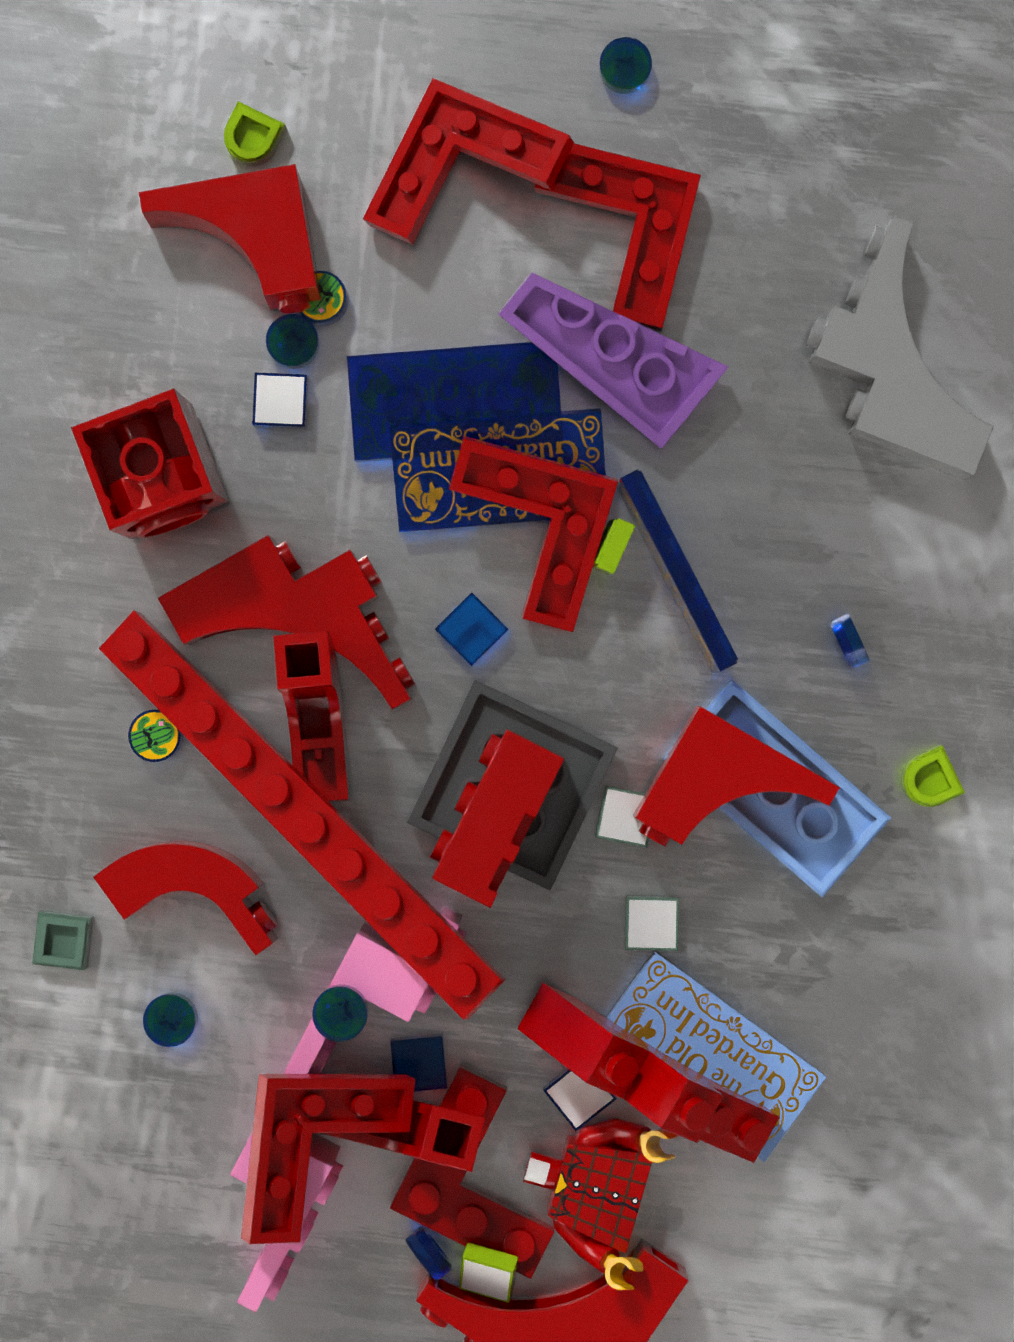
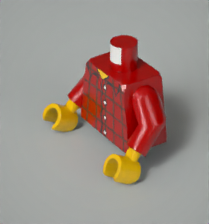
M619 1118L583 1127L577 1136L568 1135L560 1159L531 1151L523 1182L551 1190L547 1205L548 1216L553 1219V1226L557 1233L580 1258L600 1272L605 1273L606 1281L613 1289L634 1290L632 1285L624 1281L622 1276L623 1268L627 1266L633 1271L642 1272L643 1263L634 1257H619L618 1251L627 1252L652 1162L661 1163L675 1158V1155L666 1154L661 1150L660 1138L673 1139L677 1138V1135L662 1128L651 1130L648 1126Z

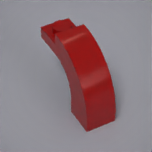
M328 631L274 635L277 690L282 694L285 702L290 733L292 765L329 802L350 801L344 708L337 659L331 635Z
M193 841L156 843L119 858L93 876L124 920L134 915L162 894L174 891H189L203 895L216 903L226 914L255 956L278 939L273 931L278 926V923L270 910L262 901L259 900L253 904L248 895L265 883L246 863L215 846Z
M413 1100L410 1132L321 1134L472 1172L485 1118Z

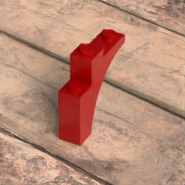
M267 535L158 597L160 604L185 645H193L202 639L238 630L266 629L294 634L328 631L333 641L334 651L352 662L371 680L391 709H396L413 699L408 689L416 684L400 657L394 661H391L382 643L390 638L375 612L366 616L362 610L366 605L379 599L374 587L382 583L367 555L358 560L354 552L348 550L297 579L293 572L299 570L301 566L288 543L284 541L277 545L275 539Z
M542 983L517 1028L584 1082L624 1099L660 1128L697 1144L699 1140L752 1163L756 1161L780 1118L767 1107L714 1082L613 1023L578 998L545 983Z
M641 1238L637 1246L626 1257L639 1259L643 1263V1271H633L625 1266L622 1272L624 1281L632 1285L634 1290L613 1289L607 1283L604 1273L586 1284L565 1292L541 1297L511 1298L510 1302L507 1303L459 1289L458 1285L445 1280L433 1272L436 1279L430 1273L427 1274L418 1287L416 1302L422 1305L420 1308L421 1313L434 1324L442 1328H446L450 1324L465 1334L464 1342H647L689 1280L684 1266Z

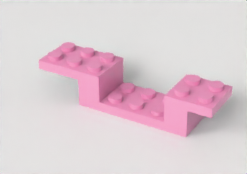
M444 906L440 914L464 937L466 932L459 929L462 915ZM366 923L357 932L327 989L329 991L337 987L350 988L363 999L407 1022L410 1021L415 1010L425 1014L436 994V991L380 934ZM317 1010L283 1074H320L336 1042L327 1038L330 1033L320 1025L317 1018ZM252 1133L230 1173L231 1176L246 1184ZM312 1133L300 1243H273L265 1245L237 1300V1303L256 1312L264 1297L271 1301L275 1300L294 1260L286 1254L289 1249L299 1254L319 1213L311 1208L314 1201L324 1206L339 1178L338 1175L343 1165L335 1160L341 1146L316 1133Z

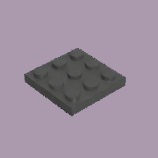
M474 680L407 823L440 838L444 829L454 834L463 814L455 811L454 808L468 781L478 786L487 766L478 761L491 735L494 734L502 738L506 729H509L564 757V761L520 845V850L513 864L508 869L509 872L550 891L618 747Z

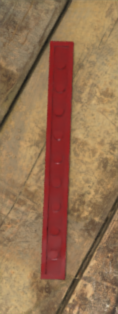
M133 610L99 647L100 651L463 1020H468L506 980L142 613Z

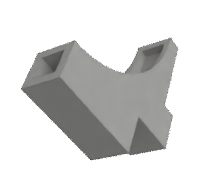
M893 215L885 229L879 226L875 227L864 256L872 258V262L866 277L856 275L845 305L853 307L852 312L834 306L827 319L820 316L817 317L806 343V346L814 348L809 363L867 385L865 391L859 388L856 389L845 416V418L853 420L849 435L966 480L975 475L994 425L986 423L968 412L942 388L925 365L915 345L908 325L903 296L904 259L907 242L914 222Z

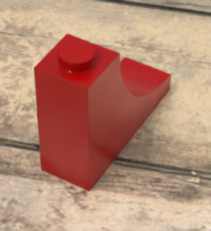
M296 164L139 192L141 210L151 228L182 227L198 230L222 240L239 252L257 273L270 310L279 308L281 313H297L311 307L310 301L312 303L315 300L321 299L303 187Z
M696 706L633 816L643 822L638 831L653 841L666 847L669 840L672 839L682 845L700 821L720 806L734 799L760 792H790L810 797L830 806L840 787L703 707Z

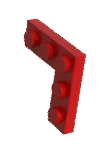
M432 78L363 220L369 226L413 245L460 151L551 190L574 141L570 135Z
M574 143L551 190L536 184L535 192L636 217L613 312L647 328L662 331L701 175Z
M463 436L449 490L550 518L523 608L522 619L573 632L616 491L617 478Z
M460 1064L439 1107L485 1118L479 1142L480 1146L507 1092V1087ZM413 1158L389 1209L465 1247L467 1243H473L518 1257L516 1272L531 1279L554 1234V1227L463 1182L462 1180L467 1172L465 1170Z
M259 1074L241 1239L248 1244L300 1243L312 1133L410 1132L415 1078L406 1074Z

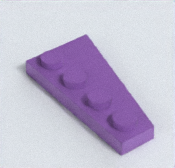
M532 272L498 312L500 317L661 449L729 367Z

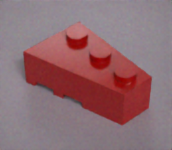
M506 729L502 738L492 734L478 761L487 766L478 786L468 781L454 808L455 811L463 814L454 834L444 829L430 855V858L439 862L432 879L491 908L498 894L497 891L510 865L513 864L520 850V845L535 819L564 761V757L509 729Z

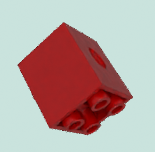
M174 388L71 427L107 525L112 532L130 539L136 537L149 538L191 524L205 517L210 509L229 503L193 404Z

